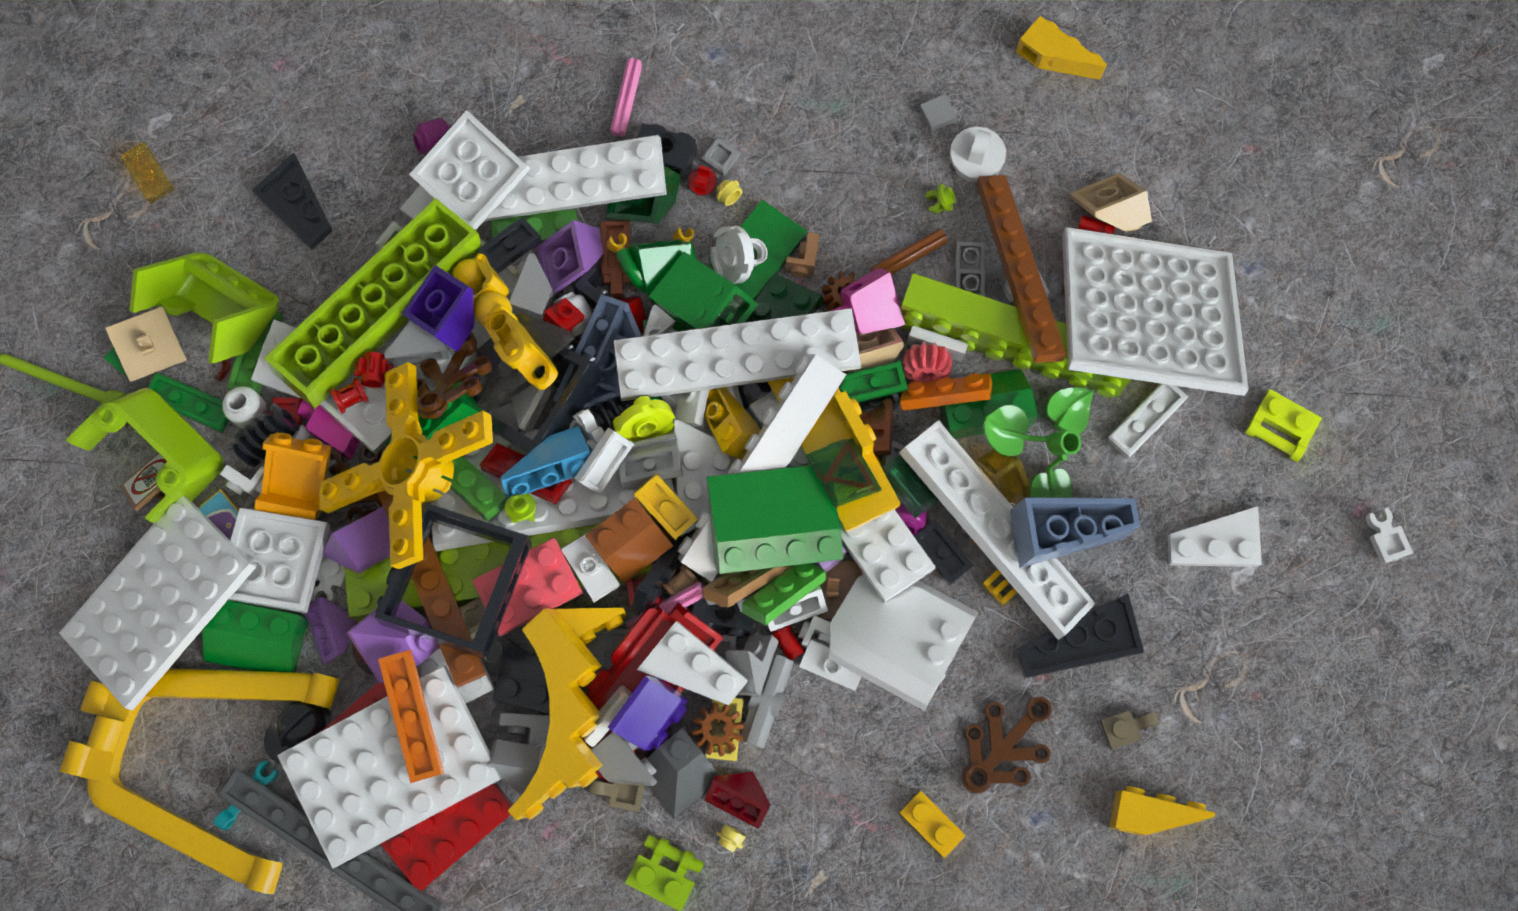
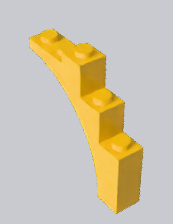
M544 608L522 629L534 647L545 673L549 693L550 724L546 747L537 772L525 792L508 810L515 821L524 818L533 819L544 809L542 804L549 797L551 799L556 798L567 786L569 789L578 786L585 788L598 777L595 772L603 766L582 740L583 737L590 734L597 727L595 721L602 714L579 687H585L596 677L594 672L602 665L556 609Z

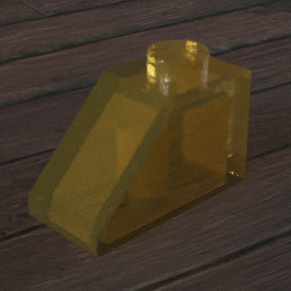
M993 449L977 459L983 473L1013 508L1024 498H1029L1030 483L1018 456L1001 455Z

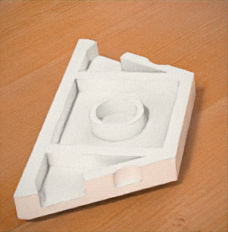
M674 420L672 433H676L678 438L683 476L674 478L675 493L699 517L702 511L708 512L709 510L706 476L728 474L729 469L735 462V457L723 453L716 438L680 420ZM694 524L691 525L680 536L687 534L688 532L692 531L697 527H695Z

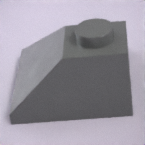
M683 728L647 758L657 771L652 775L657 783L649 787L673 818H676L709 790L714 777L719 775Z

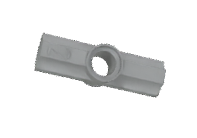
M774 654L760 696H751L748 705L749 713L744 722V729H742L740 734L743 736L742 743L764 750L773 721L778 717L785 696L784 689L794 661Z

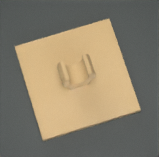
M163 306L105 328L130 382L187 360Z

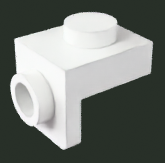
M228 465L220 473L221 476L228 480L225 486L237 494L241 495L245 491L255 499L261 494L263 466L259 468L251 480Z

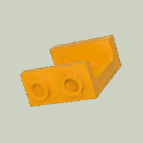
M287 433L271 434L263 442L262 449L266 450L262 489L261 494L255 500L254 510L317 520L322 513L319 510V482L327 479L331 446L324 445L316 439H295Z

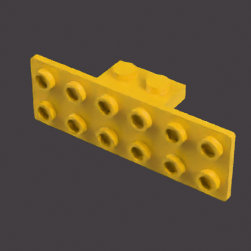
M794 378L767 381L778 403L781 400L778 397L779 392L787 382L792 383ZM837 388L802 442L801 447L810 465L829 463L830 467L847 442L872 483L875 492L833 484L838 517L845 531L849 532L898 508L900 501L873 453V441L876 440L871 426L868 423L864 425L859 415L862 414L858 402L855 398L850 399L846 391L841 392ZM848 451L831 478L839 479L837 477L839 475V468L847 467L853 462L847 458ZM855 464L849 470L856 468ZM856 470L852 474L857 477L859 475V471ZM850 474L841 476L839 479L862 484L857 482L856 478Z

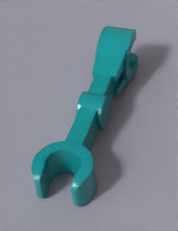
M268 761L259 763L253 775V778L265 786L276 780L279 775V770L274 769L271 775L264 777L263 770L269 765L270 762ZM231 804L228 809L218 814L214 819V824L219 829L228 830L236 821V816L241 810Z

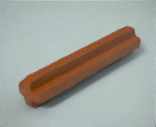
M938 229L872 266L870 272L877 268H882L892 275L945 245L948 240L942 229Z

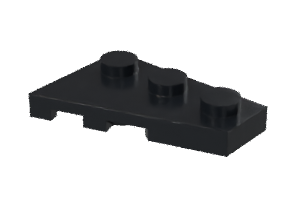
M295 153L290 155L252 189L253 193L311 250L333 231Z

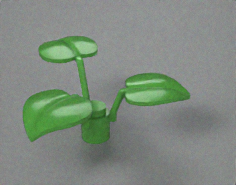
M1072 387L1061 389L1051 395L1046 405V414L1050 420L1055 422L1053 429L1056 432L1051 433L1050 436L1026 435L1029 427L1028 418L1022 409L1013 405L1001 406L985 417L983 421L985 437L989 445L999 454L1005 456L1019 455L1023 450L1024 440L1046 442L1048 450L1053 455L1058 456L1046 467V473H1038L1032 478L1029 486V498H1071L1072 484L1068 473L1061 468L1052 469L1061 461H1066L1067 455L1076 454L1080 450L1081 438L1079 434L1085 430L1089 421L1090 405L1094 393L1092 390Z

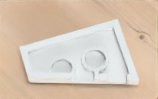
M1258 506L1177 531L1167 536L1169 565L1259 567L1262 565Z
M678 621L673 624L637 669L726 705L733 701L749 681Z

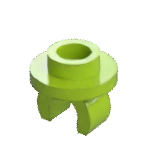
M943 183L937 186V191L930 190L925 194V197L929 200L937 198L936 205L929 207V211L933 214L941 213L944 209L947 212L952 211L953 204L956 203V197L952 188L946 187Z
M530 494L512 495L507 499L505 512L513 523L527 519L530 522H534L536 503Z

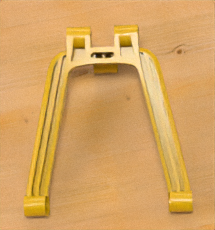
M169 668L133 711L124 708L103 683L90 680L80 708L81 711L96 714L87 744L69 741L59 771L87 778L88 796L92 803L104 813L217 872L245 884L246 888L250 890L274 894L283 867L282 862L260 858L261 856L253 855L125 787L119 778L123 752L141 706L151 698L303 702L331 709L340 679L314 672L311 675L292 672Z

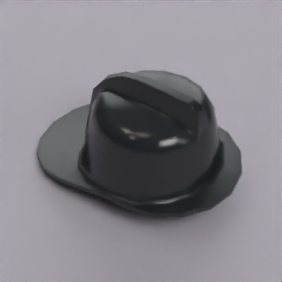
M303 702L291 703L266 730L264 746L268 756L276 763L281 764L277 755L318 734L331 723L329 709Z

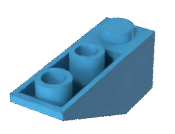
M579 426L550 435L503 474L500 479L506 499L512 495L528 494L574 478L591 454Z

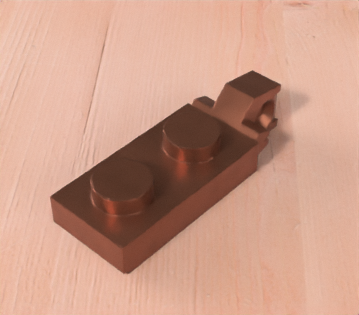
M601 221V241L604 251L602 255V276L605 285L611 284V295L614 299L624 298V284L630 283V280L616 257L617 253L610 251L607 247V241L612 236L614 243L619 245L621 243L618 236L620 233H623L627 237L625 248L629 249V244H631L630 221Z

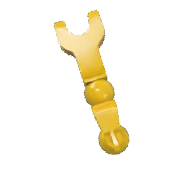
M478 253L475 259H465L458 262L453 269L452 276L473 289V295H475L473 297L474 317L479 324L486 328L495 343L493 347L499 357L512 369H518L526 380L538 390H544L549 387L557 378V369L544 351L535 343L524 326L518 322V318L512 313L511 302L507 298L509 288L498 273L492 269L487 257L484 254ZM539 366H545L543 377L537 379L534 374L535 369Z

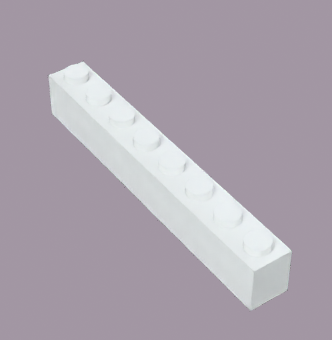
M810 354L808 358L804 356L795 368V372L798 374L792 383L787 382L778 394L781 400L775 409L771 407L766 412L761 421L764 424L758 435L754 433L749 438L744 447L748 451L741 461L737 459L732 464L728 474L787 467L846 374L816 354ZM704 510L694 524L697 527L691 538L685 537L677 552L680 553L678 559L681 563L712 582L718 571L715 569L710 512L709 510L708 512Z

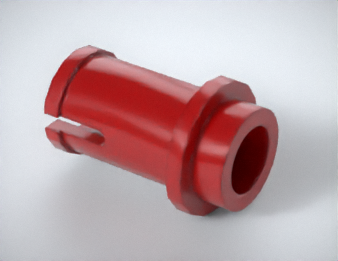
M1083 214L1078 229L1113 234L1115 226Z
M792 625L772 631L773 637L779 641L778 644L789 660H793L805 652V649L802 648L790 629Z

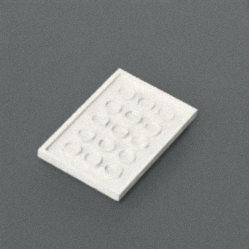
M182 496L168 508L167 512L156 524L154 523L59 634L121 705L133 711L256 566L188 497Z
M443 666L420 679L444 774L410 783L388 696L277 755L332 869L502 779L495 768L486 766L491 760L490 751L447 666Z

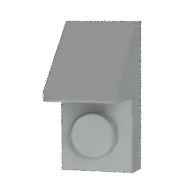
M772 635L748 636L744 650L726 651L727 662L749 680L738 695L760 696L779 642Z
M500 713L499 725L507 728V733L525 735L526 729H530L529 745L542 747L546 743L550 716Z

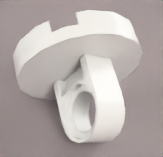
M975 126L964 129L956 135L950 147L949 160L959 177L968 182L977 183L979 176L999 174L1005 163L1006 148L1003 140L997 133L988 128Z
M737 225L720 227L714 234L713 238L717 237L716 247H711L710 250L713 269L733 284L745 282L749 278L753 267L767 259L766 245L759 239H750L746 231ZM753 247L757 251V260H754Z

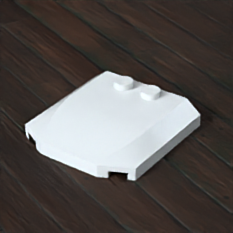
M863 574L857 578L830 622L828 658L925 711L976 619L978 612L919 580L884 603Z

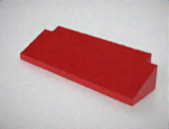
M679 602L669 614L659 606L657 608L649 607L611 654L610 659L613 665L608 671L605 669L599 670L596 673L595 679L586 686L590 689L588 698L599 711L620 686L624 685L633 693L645 676L655 677L637 669L676 621L680 622L713 651L722 641V635ZM665 681L680 694L684 690L683 687ZM609 729L597 744L610 735L612 731ZM586 743L590 750L593 749V747ZM597 770V771L595 772V773L598 775V777H599L600 779H602L603 781H605V782H607V783H610V784L612 783V782H608V781L602 776V774L599 772V770Z

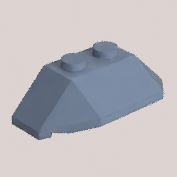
M601 294L575 351L579 355L584 351L596 358L597 360L594 364L605 372L582 410H585L586 407H594L595 403H606V400L609 398L612 400L617 399V396L620 395L614 340L642 337L629 305L626 302ZM571 362L553 399L555 402L558 401L578 369V366Z

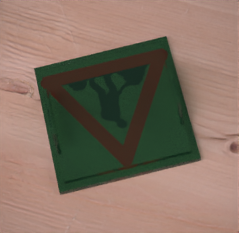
M853 438L843 439L805 454L834 508L882 490Z

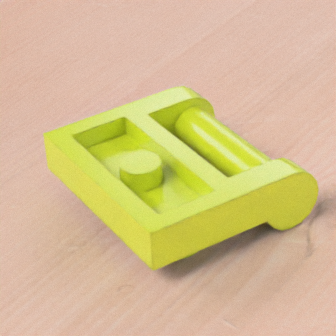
M1269 389L1265 393L1244 433L1250 437L1256 436L1285 452L1289 455V459L1298 463L1305 453L1306 447L1322 417ZM1263 421L1297 440L1296 444L1261 426V422Z

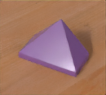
M326 598L316 599L309 604L308 612L304 614L324 665L345 653L350 641L346 632L354 627L357 621L351 619L347 611Z

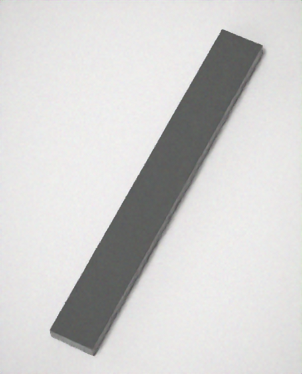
M239 768L234 769L217 794L391 911H440L444 905L423 890L420 891L414 887L411 882L366 852L332 869L306 813Z

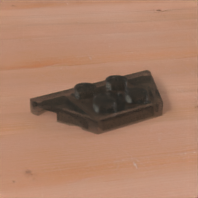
M522 312L516 315L518 322L524 326L549 359L575 339L574 335L566 329ZM492 338L476 350V358L487 356L493 366L488 374L478 375L482 385V390L479 393L480 406L488 413L526 381V378L518 369H512L499 357L493 347L495 343ZM542 366L537 367V368L535 369L534 373H535L537 370H539Z

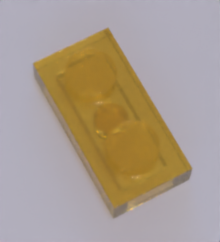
M145 142L120 155L121 160L150 204L175 190V187Z

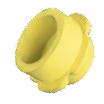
M725 180L716 190L718 202H723L726 206L734 204L742 195V189L739 187L737 180Z
M724 824L721 831L716 832V835L720 837L718 843L726 849L734 852L736 847L743 848L742 843L746 836L733 827Z

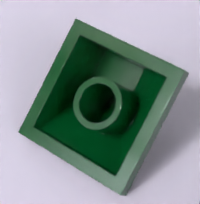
M664 166L667 195L608 203L605 218L658 224L676 203L681 175Z

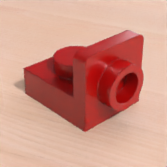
M563 298L544 311L540 328L555 337L554 342L559 344L561 340H564L568 343L572 328L580 324L584 320L585 315L567 298Z

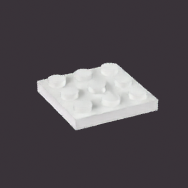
M466 110L409 175L432 197L437 198L476 230L526 175L530 168Z
M240 508L230 541L256 568L228 600L307 613L330 525L322 521Z

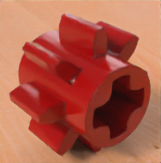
M367 352L363 358L359 357L358 362H355L354 376L361 377V384L365 387L381 388L384 386L385 373L393 369V364H388L385 355L382 353Z

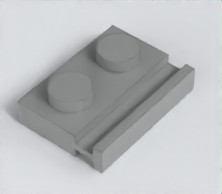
M676 433L632 442L634 444L619 466L620 480L624 489L643 485L655 473H658L663 480L683 476L678 447L679 442Z

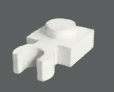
M586 409L573 415V418L583 430V436L586 439L590 453H592L605 432L601 427L597 426L593 415Z
M1388 508L1380 511L1383 518L1382 522L1376 520L1374 513L1366 516L1368 526L1377 533L1369 538L1381 565L1413 554L1401 525L1395 528L1392 527L1393 516Z
M324 554L322 555L316 581L320 583L319 586L313 589L312 602L318 599L320 594L326 593L327 600L335 603L334 588L344 589L346 583L344 566L324 557Z

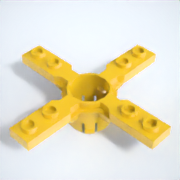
M409 362L385 373L386 425L391 428L392 441L383 451L380 461L373 465L362 463L319 482V510L326 513L382 491H387L388 494L393 495V502L389 507L390 566L397 569L423 560L421 504L424 502H434L443 496L434 491V488L445 494L449 490L452 483L441 476L444 475L453 479L454 466L452 460L493 443L491 414L485 411L478 412L435 431L430 440L422 435V429L418 420L416 366ZM406 468L412 470L413 472L410 473L406 471Z

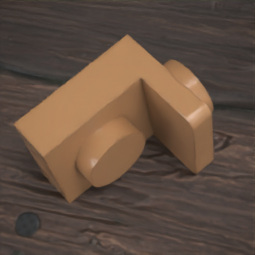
M808 232L807 242L801 241L799 258H786V272L799 278H805L807 275L814 276L820 234Z

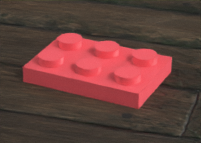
M555 538L529 551L498 630L499 636H503L531 621L544 608L554 609L583 594ZM503 564L472 580L485 608Z

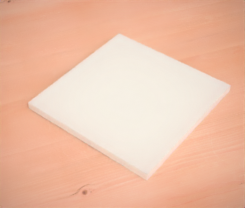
M1065 227L1062 233L1068 370L1245 396L1248 391L1232 253Z

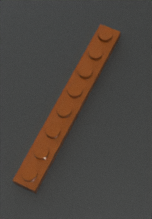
M1006 175L979 176L976 185L1034 363L1063 361L1066 351Z
M382 491L377 494L389 521V507L393 502V495L388 494L387 491ZM428 535L423 547V560L417 562L411 577L432 629L473 642L433 543ZM439 644L457 688L487 675L480 657Z

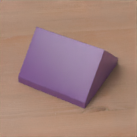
M383 507L332 533L324 548V557L356 573H361L390 557L389 521Z

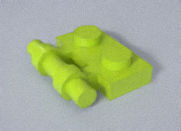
M649 834L644 846L653 850L654 854L651 860L639 854L625 884L678 911H682L695 885V882L685 878L688 869L700 874L705 862L695 858V854L689 850L683 852L670 845L669 840L663 837L658 839ZM663 856L679 863L676 872L660 865Z

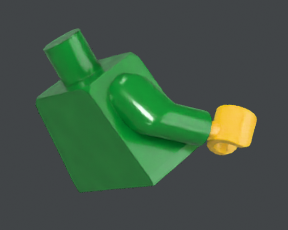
M679 227L673 233V240L629 244V249L625 248L627 237L623 233H620L618 236L621 244L614 243L612 236L607 241V247L610 251L617 253L616 257L633 286L645 294H650L682 252H686L697 259L694 244L690 242L694 237V230L691 228L685 231V236H683L681 227Z

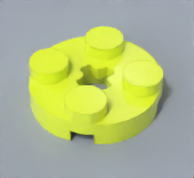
M642 396L637 398L633 405L627 408L620 416L616 417L612 424L618 434L630 442H637L670 434L674 428L672 421L675 417L666 402L656 399L651 400L648 396Z

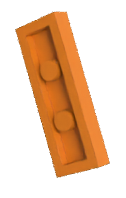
M974 373L960 378L951 379L945 377L937 381L912 382L907 385L908 390L901 394L900 403L902 410L990 400L992 391L990 373L982 375Z

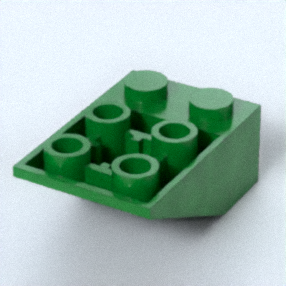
M682 252L648 296L649 299L687 330L745 323L759 305L735 284L686 252Z

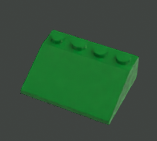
M829 463L706 476L715 569L720 574L843 559L841 528L833 483L823 481V477L830 468Z

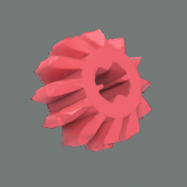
M923 342L920 346L913 344L911 349L905 351L902 369L904 376L909 379V383L915 381L923 383L937 381L945 377L950 378L952 358L951 353L946 351L945 346L937 347L936 342L931 345Z

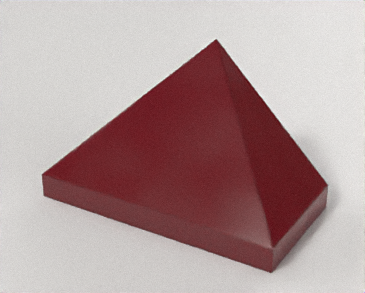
M754 772L715 776L704 801L757 829L760 828L771 806Z

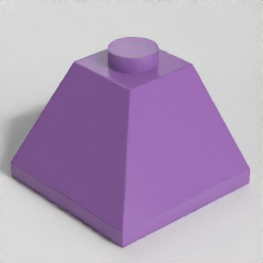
M572 220L536 247L538 261L552 287L553 295L589 271L604 254L599 229L576 220Z
M401 601L395 617L432 629L427 619ZM376 609L346 632L379 683L384 682L378 662L379 658L412 650L417 666L440 648L438 643L381 625L375 618Z

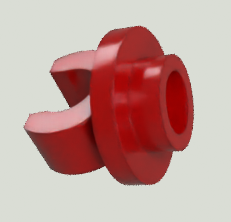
M699 165L698 169L694 170L689 176V188L693 193L700 196L712 193L716 188L717 179L711 168Z

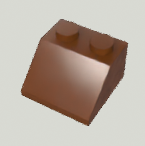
M636 497L585 535L602 559L624 583L674 546Z

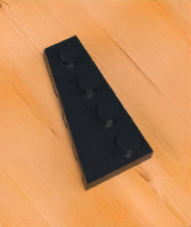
M1128 593L1084 615L1059 640L1052 632H1049L1019 647L1017 653L1023 677L1026 679L1142 654L1144 649Z

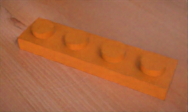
M412 650L379 658L378 662L410 783L444 774Z

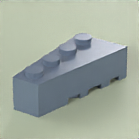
M1024 498L1010 510L1019 568L1124 539L1140 527L1135 498Z

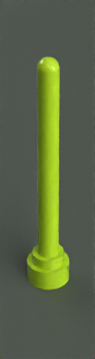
M8 354L0 355V364L96 400L101 402V404L127 394L116 389L105 392Z

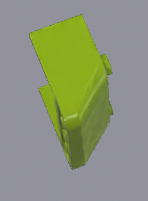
M190 253L133 269L129 311L135 313L155 306H163L165 312L169 315L178 316L185 312L193 311L213 324L208 362L211 364L250 351L278 310L279 298L277 295L207 253Z
M149 388L136 390L100 405L66 439L69 444L90 452L108 433L119 431L128 422L167 461L156 475V483L166 496L144 517L149 522L155 524L167 512L168 508L182 496L188 497L193 501L224 468L223 456L159 393Z

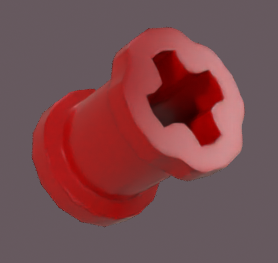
M358 378L353 379V383L338 390L334 388L330 390L341 414L345 413L347 408L362 401L364 403L369 402Z

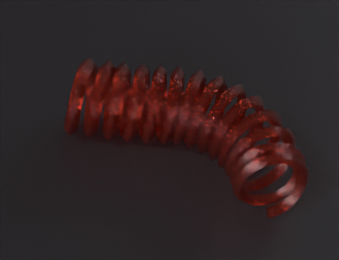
M229 359L221 361L223 364L220 369L221 371L218 372V376H215L214 379L222 382L224 377L227 376L231 368Z

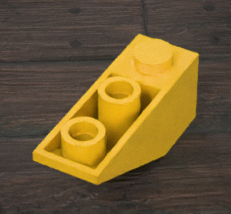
M1039 16L1020 38L1016 50L1017 54L1036 68L1100 80L1107 66V63L1103 61L1100 55L1087 50L1075 37L1068 36L1054 22L1046 20L1042 16Z
M726 387L709 389L704 417L722 452L742 460L748 451L744 448L747 441L754 433L758 435L761 430L756 421Z
M623 608L556 609L584 645L596 638L595 633L605 628L607 631H611L624 623L622 619L627 617Z
M1126 786L1125 791L1120 790L1115 793L1109 828L1139 836L1149 835L1214 818L1215 812L1206 811V805L1202 803L1187 801L1186 806L1175 803L1176 798L1173 796L1157 793L1156 798L1145 796V790Z

